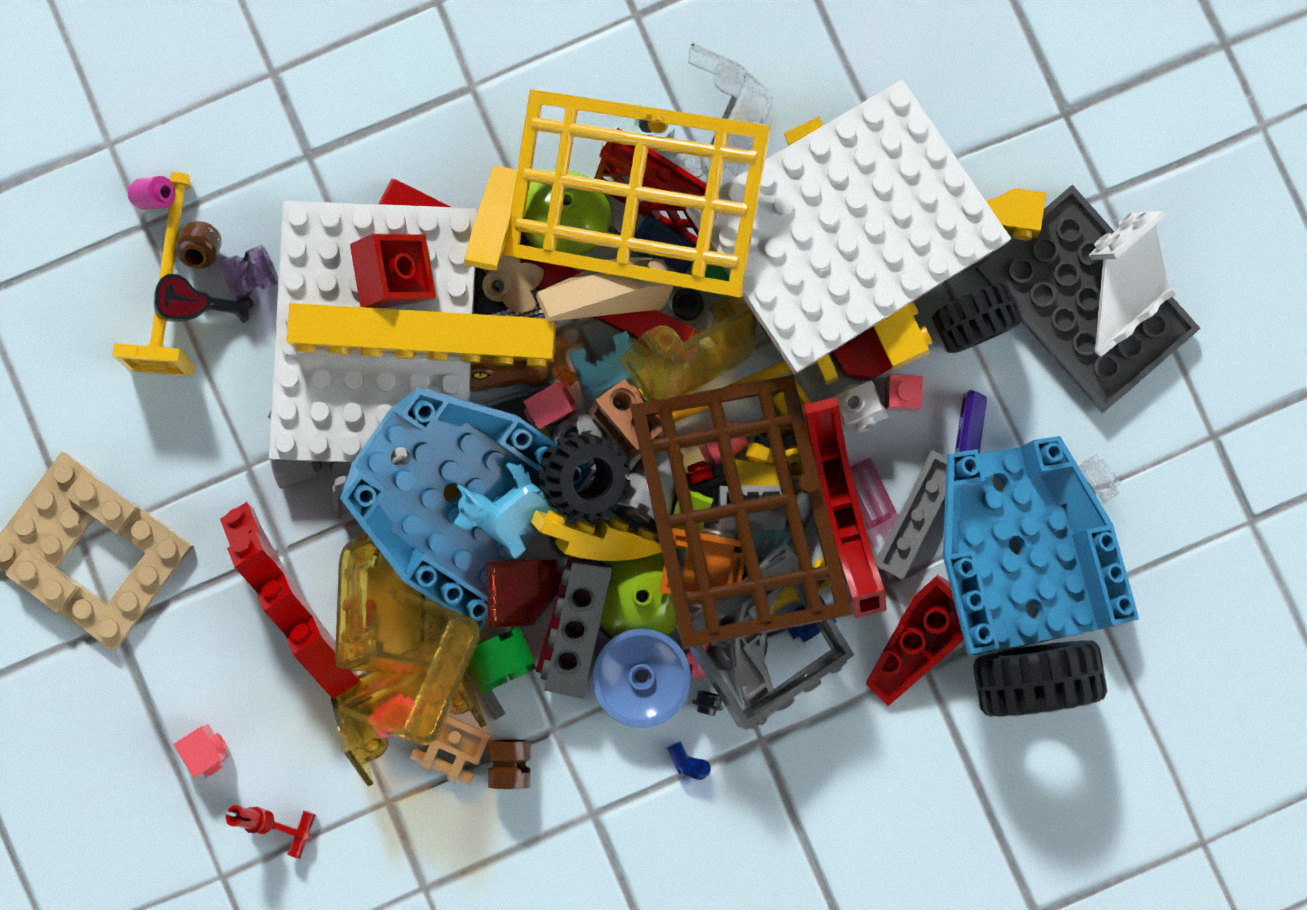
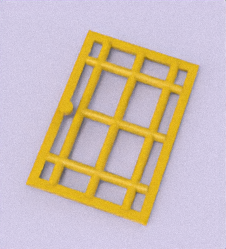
M530 89L510 211L511 217L503 253L505 256L742 297L771 126ZM542 105L565 108L563 121L540 118ZM578 110L648 121V128L657 134L664 133L668 129L669 124L716 131L714 145L577 124ZM538 131L561 134L555 172L532 169ZM729 134L754 137L752 151L727 147ZM574 137L635 146L629 184L569 175L568 170ZM648 148L711 158L705 197L642 187ZM724 161L749 164L743 203L718 199ZM530 182L553 185L547 223L524 219ZM572 188L626 197L621 235L560 225L565 189ZM640 200L702 210L696 248L634 238ZM715 213L740 216L734 255L709 251ZM522 232L543 235V249L520 245ZM557 238L618 248L616 262L556 251ZM631 251L692 261V274L629 264ZM707 264L731 268L729 282L706 278Z

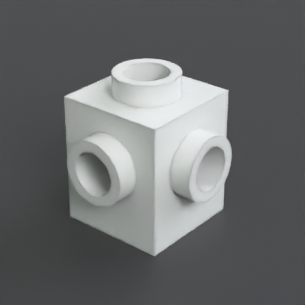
M871 380L863 384H851L845 387L842 393L835 395L840 408L842 425L846 424L853 432L868 431L876 426V422L889 417L879 389Z

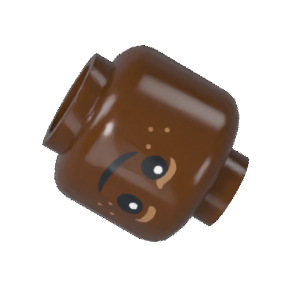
M204 221L188 223L182 229L175 246L176 255L181 262L191 268L204 269L210 267L217 258L222 245V239L218 230Z

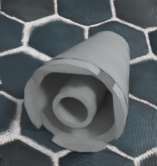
M663 451L654 454L669 516L672 514L676 489L668 453ZM641 459L626 477V479L630 480L629 487H624L623 493L627 495L624 500H617L616 503L619 507L612 512L625 521L630 517L637 521V527L643 526L657 533Z

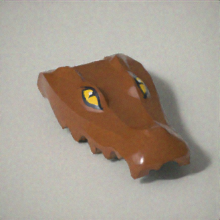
M480 358V363L471 364L470 391H486L491 388H504L515 386L516 384L542 385L548 376L549 362H546V367L537 368L526 366L527 361L513 360V365L504 366L493 364L494 359Z

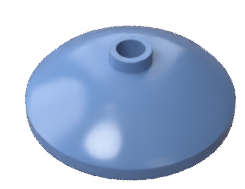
M632 629L618 634L602 648L593 668V688L599 704L613 719L631 727L646 728L666 722L681 709L690 690V666L683 650L669 636L652 629ZM639 670H644L648 673L646 681L640 682L636 679L635 675Z

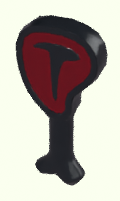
M167 274L156 285L153 305L157 316L170 322L189 321L199 317L206 311L215 310L233 313L239 317L242 323H246L249 320L248 310L253 307L254 301L249 296L236 301L210 297L207 293L195 290L181 275Z

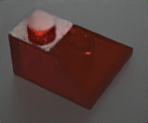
M557 559L486 561L488 628L533 626L558 593L559 571Z

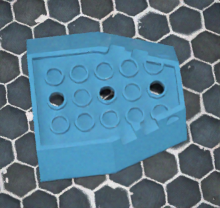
M418 387L388 411L355 458L340 499L403 582L481 631L499 605L492 596L521 554L515 559L510 557L501 547V543L484 533L477 526L469 531H463L456 527L454 521L460 512L458 502L462 494L459 491L455 498L447 500L443 495L444 488L450 483H457L470 491L485 496L492 503H495L516 486L514 478L506 467L507 463H512L517 466L520 464L524 465V471L529 472L531 482L541 490L540 485L545 483L544 480L539 478V471H544L545 467L540 464L542 457L547 459L550 454L546 451L550 445L556 447L558 444L517 415ZM399 447L405 448L407 451L406 460L401 464H393L391 461L392 452ZM583 462L577 467L573 476V486L576 492L592 471ZM530 523L532 528L526 529L527 533L520 535L525 548L538 531L532 523Z
M1060 436L1033 440L1017 448L980 454L978 449L947 455L943 559L968 655H982L1088 633L1139 620L1114 526ZM993 476L1001 480L1003 484L1002 492L994 488L992 484ZM1010 539H1014L1019 544L1020 551L1018 555L1010 550ZM1027 602H1030L1035 606V618H1032L1027 614Z

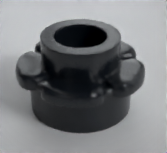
M698 690L696 699H692V703L698 705L696 711L702 714L715 716L716 711L723 710L722 700L716 693Z

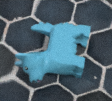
M627 331L613 336L615 351H609L608 355H601L602 359L596 360L595 364L587 361L588 354L585 348L569 353L572 365L579 373L580 385L590 398V408L597 398L624 379L630 386L632 385L639 390L644 402L664 399L667 387L674 381L673 377L666 370L652 371L647 362L631 345V338Z
M507 463L506 467L514 478L516 486L495 503L460 484L456 485L462 496L458 502L460 512L454 521V525L463 531H469L476 526L479 527L484 533L501 543L504 551L515 559L526 550L520 535L526 534L525 530L532 528L530 523L535 510L547 514L548 510L557 511V509L546 499V494L531 482L529 472L524 471V465L520 464L517 466Z

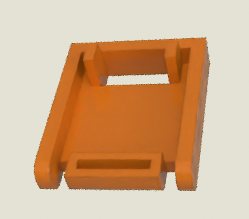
M672 528L674 545L687 548L682 573L685 593L697 591L685 530ZM699 533L711 588L741 582L745 564L743 554L733 552L734 546L741 548L740 540ZM664 565L659 593L671 595Z

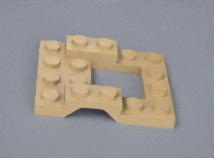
M62 451L1 531L0 568L6 572L5 575L53 611L62 613L110 650L116 651L193 548V545L143 508L114 491L91 470L68 453ZM95 519L114 533L122 535L145 552L108 604L59 568Z

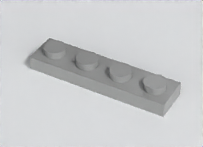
M933 450L929 452L875 560L877 568L900 580H904L945 498L947 457Z

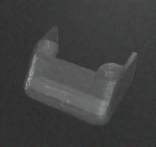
M692 43L689 48L688 63L714 74L713 79L717 89L731 96L722 118L765 124L773 104L771 91L738 62ZM729 134L727 147L752 151L754 137ZM715 135L710 143L712 145H714ZM678 153L674 163L707 183L711 158ZM724 161L720 186L742 174L746 164Z

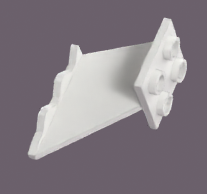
M1163 211L1129 213L1119 221L1120 227L1113 234L1107 233L1094 244L1096 249L1089 254L1092 260H1103L1095 352L1098 356H1103L1117 343L1127 339L1133 334L1137 325L1152 317L1158 311L1159 306L1164 301L1178 294L1175 288H1169L1156 224L1166 216Z

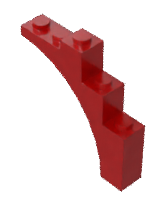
M836 397L805 404L803 406L806 427L854 617L859 618L886 611L885 589L871 550L854 487L839 404Z
M245 502L241 506L230 510L220 521L230 544L227 549L235 569L256 591L263 611L285 634L293 656L334 700L361 682L352 661L323 626L293 582L267 538L250 504Z

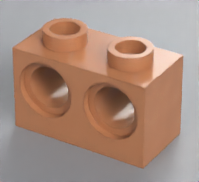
M624 379L597 398L591 406L589 413L620 448L621 452L625 454L626 458L631 461L640 454L634 430L630 405L633 403H643L644 401L639 390L632 385L630 386ZM613 402H620L626 410L617 409ZM659 414L647 416L651 440L659 439L663 434Z

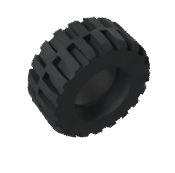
M1092 640L1058 642L1000 651L980 656L975 659L973 664L979 706L981 711L990 717L1031 715L1076 708L1099 702L1105 699L1108 692L1100 646Z

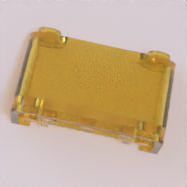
M726 295L720 302L714 304L710 308V311L714 314L712 324L705 331L685 342H682L674 329L668 326L655 327L638 338L620 358V361L646 402L690 394L744 363L753 354L757 318L743 297Z
M366 533L348 542L343 547L339 557L335 643L336 665L341 669L351 671L431 674L438 671L441 660L439 648L435 642L424 641L425 595L401 580Z

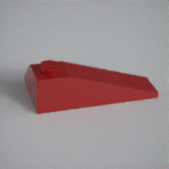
M937 575L913 596L865 684L887 706L892 704L964 641L948 580Z

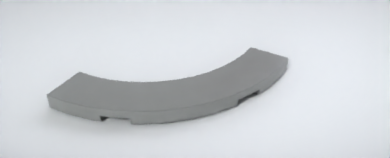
M781 540L762 558L759 566L761 569L783 553L793 554L796 561L797 557L785 540ZM783 588L765 591L770 610ZM753 598L735 609L732 624L758 619ZM766 632L730 639L733 677L745 709L774 689L764 660ZM777 709L766 717H770L773 713L777 711Z

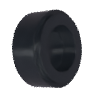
M684 288L674 295L672 310L678 319L693 321L703 311L704 301L698 291Z

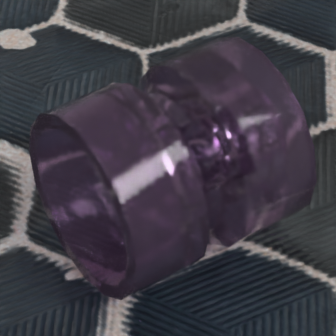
M262 244L245 251L243 258L235 255L220 261L225 281L236 300L254 294L255 287L263 290L278 284L279 278L276 269Z

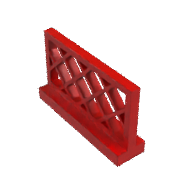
M606 142L599 154L601 160L594 179L608 181L604 177H612L614 182L627 184L622 176H628L630 179L635 146ZM648 148L642 187L697 196L705 195L707 183L653 149ZM610 195L626 205V197ZM644 200L639 202L638 213L646 217L649 214L697 245L699 230L687 214L686 207ZM660 211H666L670 219L663 216ZM677 211H683L687 219H681ZM687 228H693L697 236L690 233Z

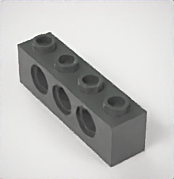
M574 558L572 567L565 566L561 585L567 586L565 598L558 597L554 614L555 617L560 618L558 630L551 628L547 648L553 649L551 661L544 660L540 678L547 680L544 691L583 699L612 566ZM579 589H584L590 593L591 599L588 602L581 603L574 598L573 593ZM571 621H578L584 626V630L581 633L574 634L567 629L566 625ZM570 652L576 656L577 662L567 665L561 661L560 655Z

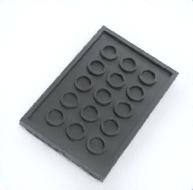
M1072 184L1044 208L1041 231L1038 238L1032 237V240L1024 241L1011 237L1007 244L993 252L975 270L989 286L997 283H1006L1023 319L1021 322L1100 412L1104 413L1201 328L1180 304L1171 297L1159 306L1158 311L1152 317L1137 325L1133 334L1127 339L1117 343L1103 356L1096 354L1095 344L1103 260H1092L1089 254L1096 249L1094 244L1107 233L1113 234L1115 231Z

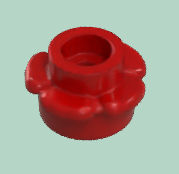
M705 461L689 465L686 477L690 487L714 479L712 473L714 466H706Z

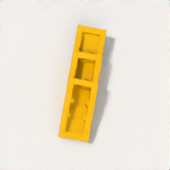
M494 165L479 206L466 251L464 265L493 271L497 270L505 249L517 170Z

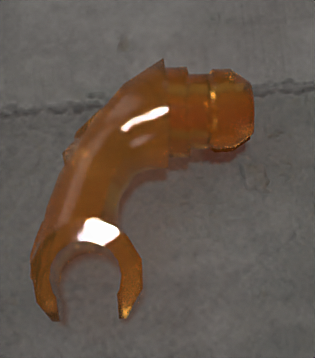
M572 327L566 328L560 334L555 346L554 363H552L554 379L564 381L566 387H571L578 380L577 374L571 370V367L568 366L569 363L565 359L567 351L577 348L582 340V336H580L575 342L567 341L566 335L572 331Z

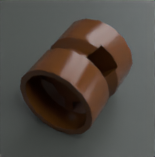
M499 739L488 741V760L493 762V766L488 769V788L523 789L531 787V768L526 766V762L531 759V740Z

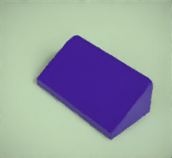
M969 390L963 394L954 453L978 449L980 454L987 397L977 391Z

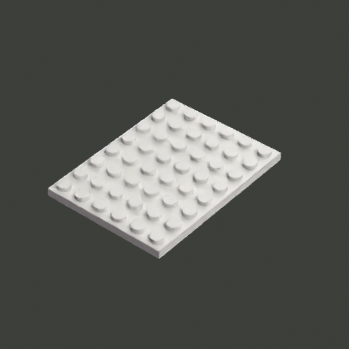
M902 79L765 160L742 297L795 375L1007 244L1011 237ZM748 170L721 185L718 199L743 203ZM686 208L687 214L699 230L702 210ZM715 213L710 248L713 252L734 255L740 216ZM723 267L730 277L731 268Z
M283 201L269 441L270 460L353 463L388 411L418 387L469 402L471 363L460 362L461 357L448 356L446 362L427 360L428 355L415 354L413 360L394 358L395 353L382 352L380 358L361 356L362 351L349 350V355L347 356L329 354V349L316 348V353L314 354L296 352V347H292L287 343L289 303L360 307L350 244L371 234H425L436 298L433 300L382 309L473 314L476 267L464 265V259L478 213L477 208ZM403 447L396 448L391 454V461L393 458L401 455L407 457L406 449Z

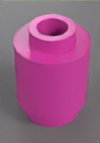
M164 176L144 177L136 179L129 186L127 194L131 204L141 210L167 208L173 203L175 189L172 182Z

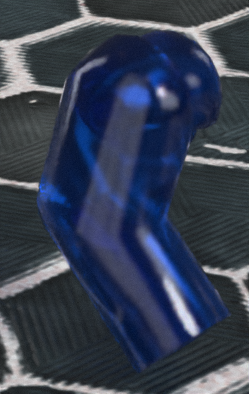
M681 741L666 747L679 775L702 780L710 774V763L705 759L688 756Z

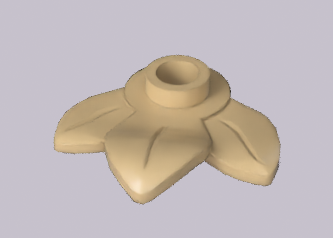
M503 253L497 270H492L485 276L483 291L490 300L495 302L503 301L511 311L527 312L533 310L537 304L530 291L540 284L544 270L533 263H520V258L505 256ZM499 279L504 283V288L500 292L495 287Z

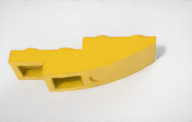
M535 510L531 523L539 532L556 537L555 544L567 555L597 561H623L661 553L660 542L656 538L657 533L643 526H639L638 530L630 528L629 523L616 517H611L610 521L598 517L596 524L593 525L581 519H578L576 523L567 521L565 515L554 510H548L547 514Z

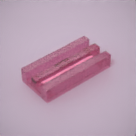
M871 458L851 466V473H856L877 517L871 520L854 484L860 511L867 530L898 516ZM864 467L867 468L869 475L888 512L885 515H883L881 508L862 471V468Z

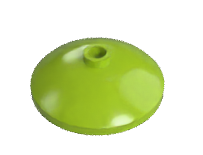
M568 170L569 175L589 178L579 172ZM530 182L524 219L547 223L553 185ZM566 188L564 201H568L571 204L568 206L563 205L560 225L608 233L612 212L607 195ZM522 232V236L532 247L543 249V235ZM557 238L556 251L582 256L591 252L599 245Z
M662 553L633 560L605 561L603 563L612 566L600 626L603 630L614 638L618 634L632 629H652L668 635L676 628L677 621L671 595L659 593L664 568ZM639 590L646 591V601L639 602L637 600L636 594Z

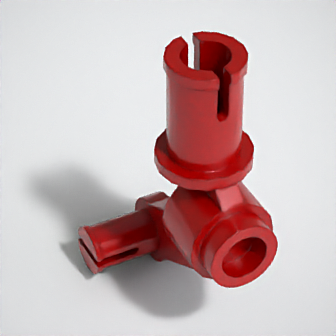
M232 805L227 811L236 813V816L226 814L225 817L229 826L244 828L248 833L265 835L271 829H275L294 836L287 855L301 859L306 841H310L312 837L310 830L316 814L303 810L297 829L274 821V815L271 811L258 806L245 808L240 805Z

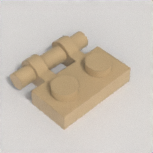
M432 708L418 737L419 740L430 745L426 752L414 748L410 760L421 764L420 768L430 771V769H433L448 776L447 780L454 783L460 781L470 785L474 773L463 769L466 761L475 765L479 764L492 734ZM439 749L455 755L454 763L452 764L436 757Z

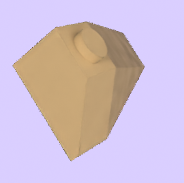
M642 256L630 257L629 264L669 271L663 259ZM586 270L537 292L536 298L547 322L663 309L674 286Z

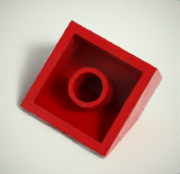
M371 234L350 244L360 307L389 308L436 298L425 234Z

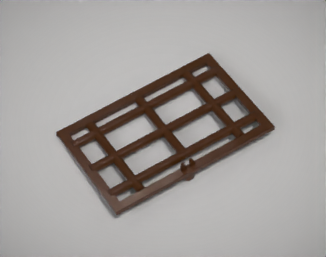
M794 375L630 405L683 649L852 615ZM783 391L789 415L777 417L771 393ZM755 396L759 397L764 419L727 426L722 406L723 402ZM709 405L714 429L677 435L672 412ZM659 414L664 438L651 440L647 416ZM792 427L803 471L798 486L803 493L808 494L825 566L814 568L812 566L780 429ZM767 432L781 494L744 501L730 439ZM717 441L731 504L694 511L680 448ZM663 451L668 453L681 512L669 516L654 454ZM785 507L800 570L762 578L748 514ZM735 517L749 580L711 588L697 524ZM683 526L698 589L697 591L687 593L684 590L671 531L672 528ZM829 578L835 604L822 606L816 581ZM803 584L809 609L771 616L765 591ZM752 594L758 619L725 626L719 625L714 601ZM701 604L706 629L693 632L688 606Z

